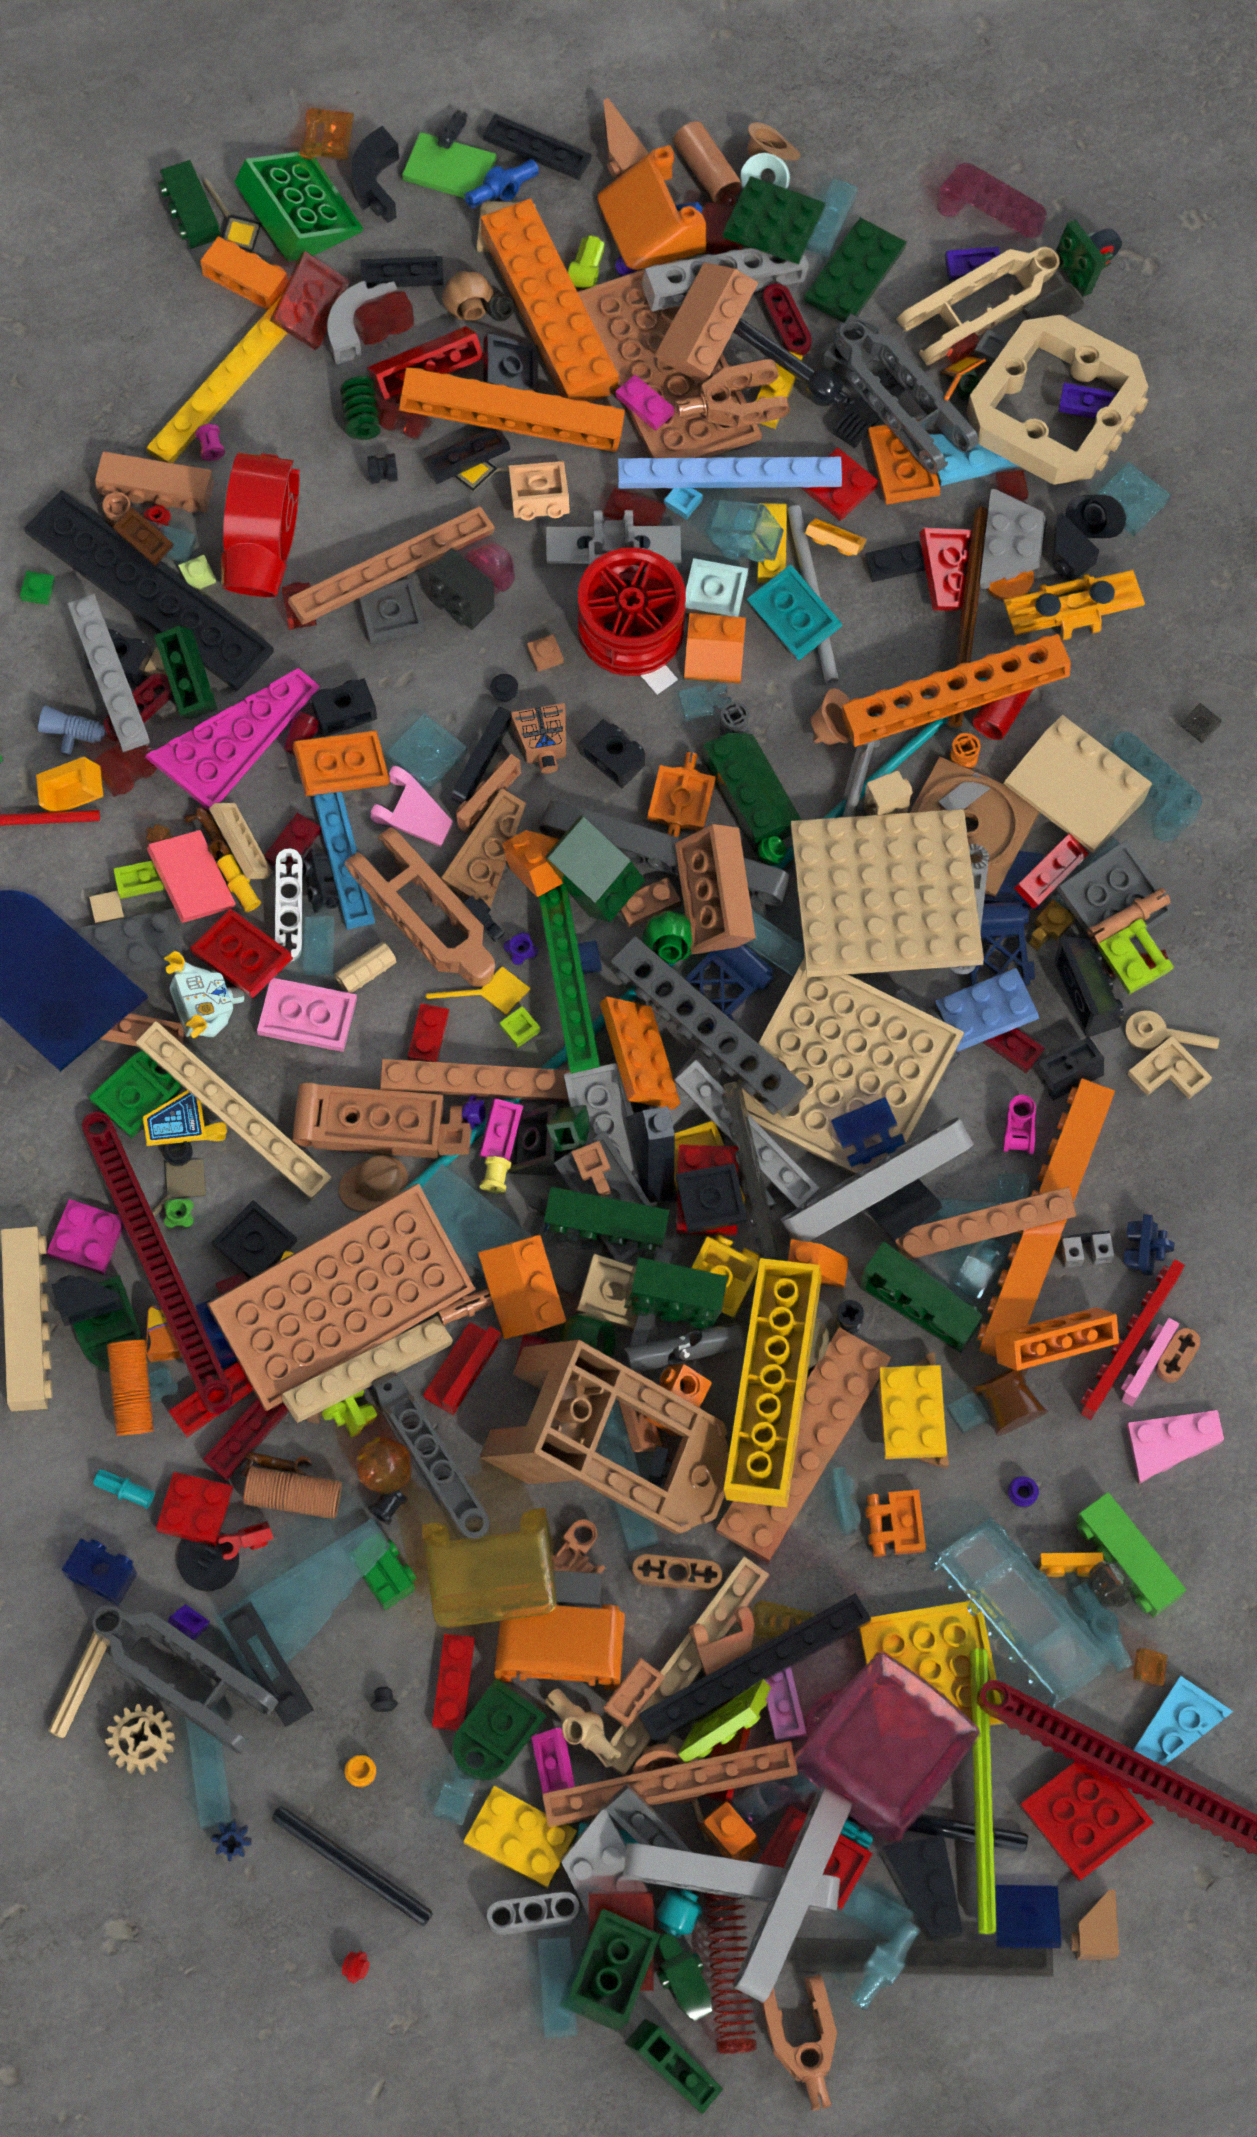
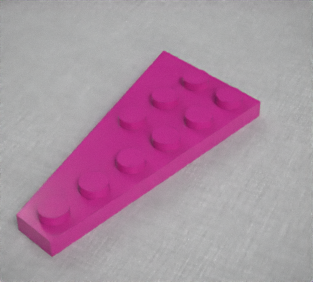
M297 668L259 692L246 697L238 704L216 714L180 737L174 738L159 749L146 754L145 758L210 811L209 808L214 803L222 802L320 686L302 670Z

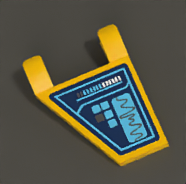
M188 1090L143 1116L147 1146L182 1143L184 1141H223L226 1138L227 1128L225 1123L218 1122L204 1126L201 1102Z

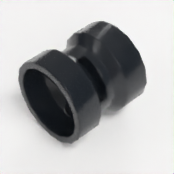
M395 453L386 454L381 458L375 455L367 456L370 484H377L381 480H388L389 482L398 481Z

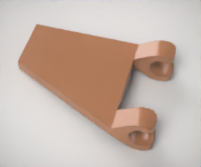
M740 1606L734 1609V1615L741 1631L712 1642H708L707 1632L703 1625L696 1623L689 1626V1634L696 1647L705 1676L752 1650L754 1621L749 1607Z

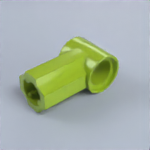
M591 235L583 237L575 262L572 261L569 266L568 274L577 288L586 290L597 284L599 264L605 249V243L598 237Z

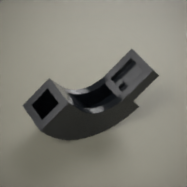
M381 126L365 137L359 144L353 156L351 169L354 195L362 210L371 206L373 212L378 217L382 216L389 223L396 218V205L393 199L377 182V177L386 167L399 160V147L395 139Z

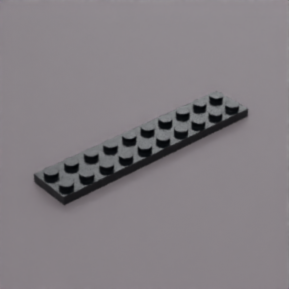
M63 490L24 527L25 533L158 633L179 625L192 629L204 667L234 690L238 691L274 653L273 646L160 562L154 566L118 535L110 525Z

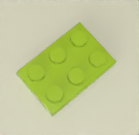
M764 1678L692 1726L678 1753L685 1763L690 1762L694 1758L698 1760L704 1758L712 1751L714 1745L719 1742L721 1744L727 1743L736 1735L738 1729L743 1726L748 1729L760 1719L759 1713L767 1704L766 1698L771 1690V1687Z

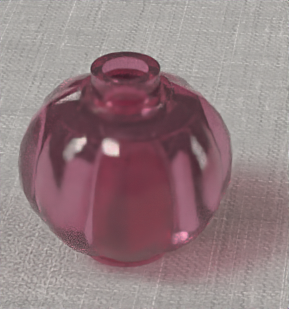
M492 543L484 544L476 550L471 549L465 556V559L493 581L494 587L501 592L508 590L514 582L515 562L510 552L502 546ZM494 589V595L498 594L500 591Z

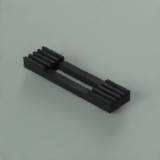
M885 367L879 376L881 379L880 383L883 386L887 382L893 384L895 387L890 394L892 397L896 396L899 398L905 389ZM861 397L852 409H849L834 426L832 434L853 448H856L868 434V428L874 427L881 418L873 411L867 420H862V417L859 415L868 403Z
M249 1602L222 1618L262 1688L277 1699L278 1704L274 1709L284 1726L287 1727L314 1710L293 1677L252 1603ZM255 1635L258 1636L288 1688L281 1694L277 1693L247 1641Z

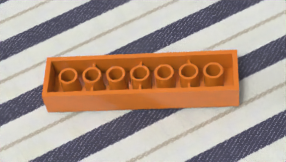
M529 198L481 216V235L535 345L538 346V351L560 396L577 401L585 400L591 403L616 393L619 385V375L532 199Z

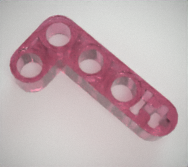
M959 164L940 188L937 207L939 213L945 217L957 216L965 205L969 203L1028 238L1039 237L1044 231L1047 211L1042 204L973 164Z

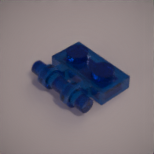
M886 1097L831 1120L842 1149L852 1145L855 1146L857 1152L846 1157L850 1167L860 1163L866 1165L871 1162L872 1158L884 1153L889 1155L895 1152L896 1148L906 1144L902 1134L894 1137L889 1135L888 1130L897 1127L898 1123ZM879 1135L880 1143L868 1148L865 1147L864 1140Z

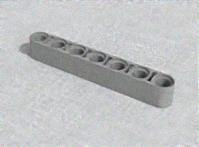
M960 1117L953 1118L786 1214L781 1219V1222L791 1239L809 1242L972 1147L974 1143Z
M825 1785L818 1790L737 1973L733 1988L762 2003L767 2000L775 1985L850 1812L852 1800Z
M629 1843L626 1847L623 1878L768 1903L783 1868L645 1844ZM822 1874L807 1909L821 1912H836L840 1879Z

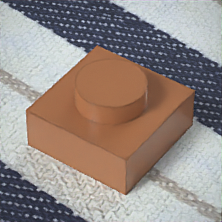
M554 635L527 643L528 652L537 672L564 663L563 655Z

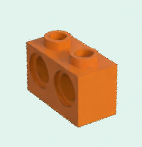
M685 1364L669 1365L660 1376L661 1387L700 1408L712 1383ZM681 1379L684 1383L683 1391L680 1389ZM644 1416V1419H646L659 1429L663 1430L670 1436H681L675 1433L674 1431L666 1428L665 1426L659 1424L658 1422L650 1419L649 1417Z

